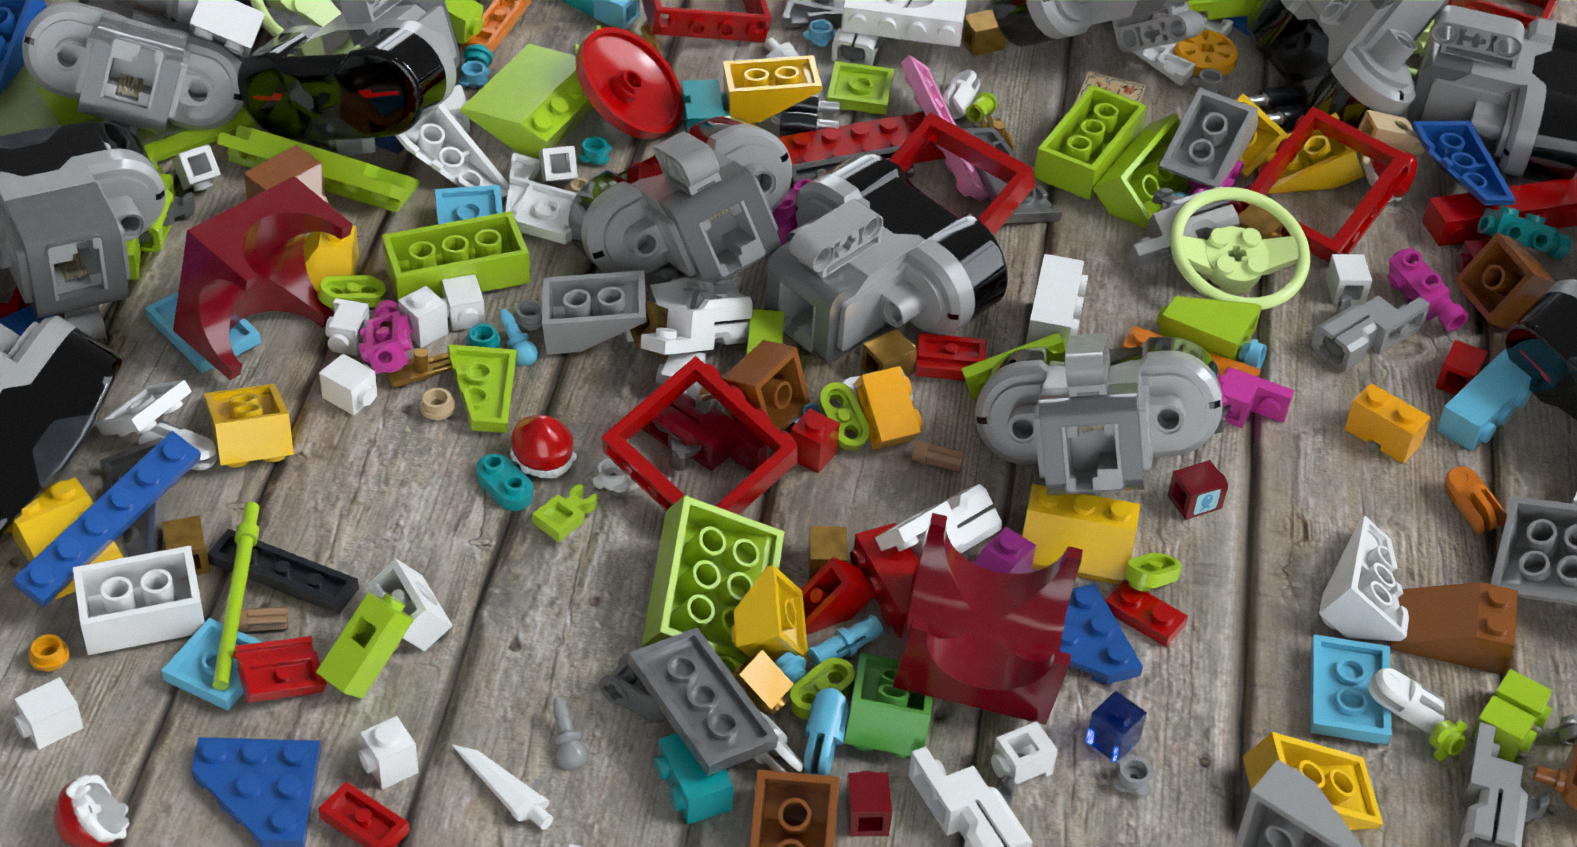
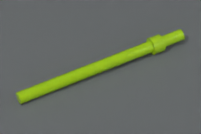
M256 502L245 503L242 521L236 527L234 540L237 544L212 683V686L217 690H225L229 686L233 651L237 640L252 548L257 544L259 527L257 526L259 505Z

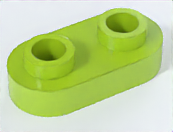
M369 275L329 276L322 279L318 290V298L331 309H334L333 302L335 298L366 303L371 308L383 301L386 287L381 280Z
M833 382L826 385L819 396L818 406L822 415L840 423L838 446L848 451L860 449L869 437L870 427L852 389L841 382ZM837 399L840 401L841 407H833L830 404V400ZM852 430L855 432L856 437L848 438L844 431Z
M1148 553L1128 560L1124 578L1129 581V585L1132 588L1148 592L1151 588H1158L1177 581L1182 569V563L1178 559L1166 554Z
M828 658L818 664L792 686L789 700L791 711L796 716L808 720L812 704L808 703H813L817 693L824 688H834L840 691L844 697L852 691L855 681V669L852 664L842 658Z

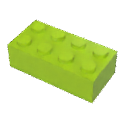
M1091 84L1038 147L1034 178L1090 200L1095 194L1093 187L1141 133L1147 105Z
M512 211L382 234L384 265L397 303L399 299L425 286L431 289L438 297L443 298V279L473 274L476 275L481 293L530 283L529 251Z

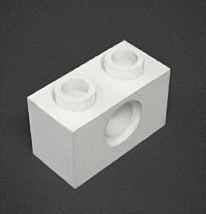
M394 559L368 583L374 595L383 598L385 593H388L406 605L402 611L412 617L414 621L403 639L423 651H426L453 626L423 575L398 559Z

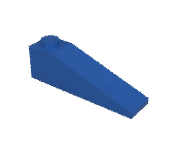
M0 0V94L25 65L22 53L24 34L33 18L43 9L49 7L44 0ZM29 38L30 44H34L35 39Z
M1413 121L1411 127L1417 138L1440 169L1484 206L1515 204L1516 199L1471 121Z

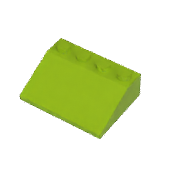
M528 43L461 107L460 112L518 154L540 160L539 151L545 148H554L593 108V105L586 97L578 80L575 55Z
M684 495L665 512L641 647L649 646L698 627L718 656H729L739 663L749 658L740 649L735 647L732 640L731 627L735 625L734 610L767 566L774 565L779 570L785 531Z

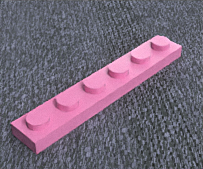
M911 55L906 57L901 62L906 73L904 78L915 91L914 99L924 110L926 115L924 119L932 112L956 126L929 68ZM937 145L946 156L945 165L956 177L955 186L963 196H971L979 202L989 196L976 166Z

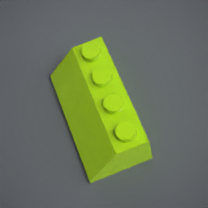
M1176 113L1147 124L1093 187V190L1109 214L1146 229L1152 214L1161 211V204H1155L1151 201L1156 191L1166 187L1173 190L1174 194L1176 192H1184L1189 187L1187 185L1188 179L1159 168V164L1181 124Z

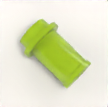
M989 92L979 93L975 97L974 103L970 104L966 109L967 118L973 123H976L977 120L978 123L981 122L986 115H990L996 110V97Z

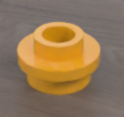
M53 634L42 635L35 639L28 654L32 667L43 672L61 668L66 664L70 656L66 642Z

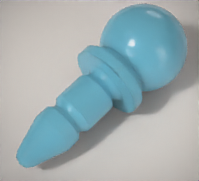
M501 309V323L509 337L506 345L509 349L517 350L516 364L520 366L533 364L538 357L536 346L529 341L527 333H521L518 325L515 323V318L506 309Z

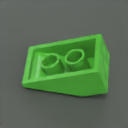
M860 652L844 743L850 744L862 751L876 749L891 752L899 758L909 759L911 758L912 751L925 747L933 697L893 687L897 659Z

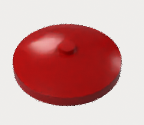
M604 27L592 32L580 44L575 61L578 80L590 103L611 125L633 137L657 139L666 135L679 123L684 107L680 84L668 62L647 41L621 28Z

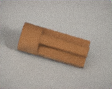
M916 440L912 461L960 472L965 452Z
M288 608L242 609L238 631L288 630Z

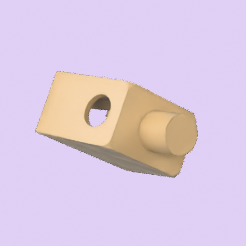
M1366 110L1358 130L1395 149L1407 151L1412 155H1422L1425 149L1406 118ZM1355 151L1361 165L1365 155ZM1361 166L1364 175H1366L1363 166Z

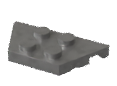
M789 0L782 15L781 27L809 26L812 21L817 19L827 20L831 24L841 23L845 0Z

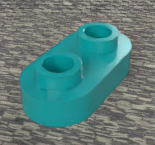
M488 454L478 460L476 464L478 483L503 508L518 511L531 505L534 499L533 483L508 457L502 454Z

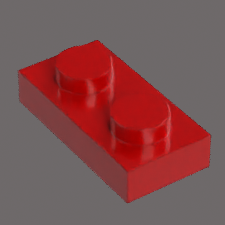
M1126 579L1105 600L1115 618L1164 647H1167L1186 626L1188 615L1152 594L1132 588Z
M347 781L318 808L319 817L363 847H395L410 832L408 821Z

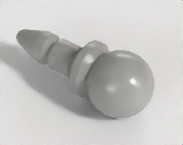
M556 697L553 703V716L556 719L555 723L559 734L554 739L555 745L559 746L556 758L563 769L569 771L579 770L587 763L588 750L580 741L582 738L581 732L574 731L567 706L560 697Z

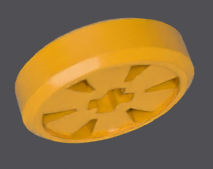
M1203 30L1196 37L1177 42L1173 49V55L1195 64L1193 76L1199 77L1200 72L1204 69H1215L1225 76L1231 73L1236 66L1238 48L1232 40L1223 34L1211 30Z

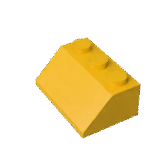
M1032 484L1022 537L1036 545L1032 569L1041 570L1048 567L1064 554L1068 546L1083 549L1082 561L1076 577L1120 585L1125 579L1124 572L1127 562L1132 558L1140 504L1085 493L1048 495L1046 486Z

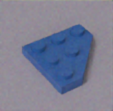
M1096 584L1073 588L1066 613L1060 652L1071 654L1068 670L1070 671L1072 667L1093 674L1092 680L1105 685L1141 676L1143 665Z
M198 737L191 769L193 780L202 789L206 788L217 799L218 805L237 824L241 823L252 834V839L260 847H305L321 755L320 741Z

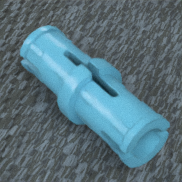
M871 614L847 629L841 627L835 630L834 636L814 647L808 648L809 660L816 667L828 658H842L844 656L850 658L857 653L858 648L882 637L884 630L879 619Z

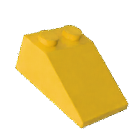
M814 55L723 61V89L726 92L730 124L762 122L822 91V84Z
M1337 113L1331 114V116L1339 119ZM1315 130L1268 191V194L1336 189L1365 175L1355 150ZM1277 147L1257 167L1258 171L1266 161H1271L1276 154Z
M275 383L204 393L220 466L227 465L231 468H238L248 465L249 461L263 459L265 462H277L283 460L287 455H294L289 413Z
M74 477L57 482L46 490L23 496L17 501L5 505L4 509L15 542L28 561L31 562L94 503L77 478ZM113 542L91 564L121 559L123 556L116 543ZM73 580L55 597V600L75 592V581Z
M1271 732L1243 756L1251 791L1278 759L1291 768L1301 771L1306 777L1313 780L1350 830L1379 829L1383 825L1364 757Z

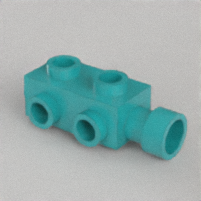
M1500 205L1499 211L1486 208L1484 215L1479 220V233L1492 237L1497 232L1520 241L1523 246L1543 251L1547 256L1555 259H1564L1571 249V238L1568 235L1555 232L1556 228L1544 225L1546 218L1527 213L1525 219L1518 217L1519 210Z

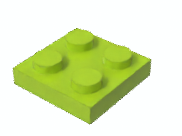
M835 61L827 101L840 102V110H855L870 114L886 115L895 69Z

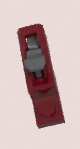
M682 393L642 428L643 431L671 449V467L676 471H683L685 469V459H693L708 470L713 471L731 457L739 465L745 466L752 472L767 460L768 445L757 435L715 407L704 414L696 408V400L686 393Z

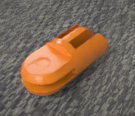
M1459 466L1448 471L1444 483L1446 492L1477 535L1483 534L1484 531L1488 532L1496 529L1497 525L1499 527L1505 525L1507 513L1474 470L1469 467Z

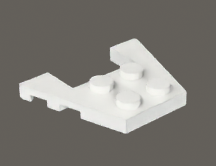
M1164 12L1157 13L1152 18L1166 16L1167 14ZM1200 14L1204 21L1203 30L1215 31L1224 36H1227L1232 31L1234 21L1223 19L1222 23L1207 20L1206 15ZM1165 28L1161 29L1162 33H1165ZM1176 43L1133 51L1138 57L1180 86L1184 85L1194 71V63L1173 55Z
M513 153L505 212H513L521 233L566 245L582 232L583 219L591 203L602 192L619 184L620 181L602 177L590 197L534 182L533 180L540 171V160Z

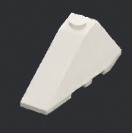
M443 103L430 112L422 114L409 112L388 122L387 127L406 150L459 187L500 185L501 199L507 198L508 182Z
M1366 516L1359 520L1322 595L1319 614L1328 627L1333 630L1337 629L1346 638L1402 641L1407 636L1409 615L1407 609L1400 606L1398 597L1403 594L1401 584L1395 582L1392 573L1397 569L1392 542Z

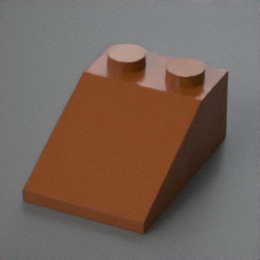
M1483 582L1403 589V594L1398 597L1400 606L1405 607L1408 611L1407 636L1402 641H1390V649L1503 675L1515 646L1518 590Z
M757 770L750 847H835L841 788L839 776Z

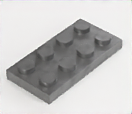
M698 627L629 653V666L707 776L777 748L779 737Z

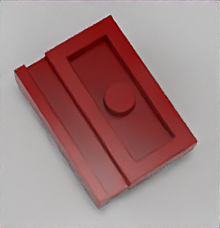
M919 332L915 376L965 381L961 368L986 359L987 339Z
M312 636L237 645L235 647L233 658L237 660V671L247 703L321 693L324 691L327 683L322 676L316 673L321 664L317 652L312 647Z

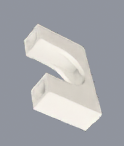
M845 0L842 31L960 47L967 0H934L929 5L919 8H903L890 4L886 0Z

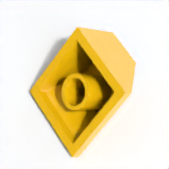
M1243 93L1236 101L1257 108L1258 127L1245 152L1239 159L1244 162L1241 175L1246 179L1288 134Z
M356 225L352 226L351 235L341 240L336 236L323 232H312L305 238V265L317 293L322 279L326 277L356 275L359 259Z
M774 565L767 566L734 610L735 625L731 627L733 643L736 648L740 649L748 657L763 650L772 661H777L784 654L792 652L795 656L801 655L808 662L802 590Z

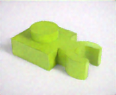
M578 484L570 490V496L567 499L557 494L532 514V524L560 542L585 522L584 514L596 509L597 495L594 493L589 498L581 499L584 496V486Z

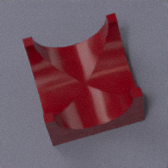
M293 176L187 230L173 331L225 377L232 380L241 375L242 364L233 353L229 333L243 318L261 312L281 311L306 317L322 328L325 327L330 316L333 317L334 312L319 300L318 293L308 275L304 260L305 237L310 232H323L336 236L341 240L351 235L353 224L298 178Z
M932 513L913 573L893 687L1031 722L1037 721L1040 724L1046 725L1070 666L1071 654L1060 652L1066 613L1077 572L1082 561L1083 549L1068 546L1064 554L1056 562L1038 571L1020 574L995 572L980 567L963 557L954 548L948 537L946 529L948 516Z

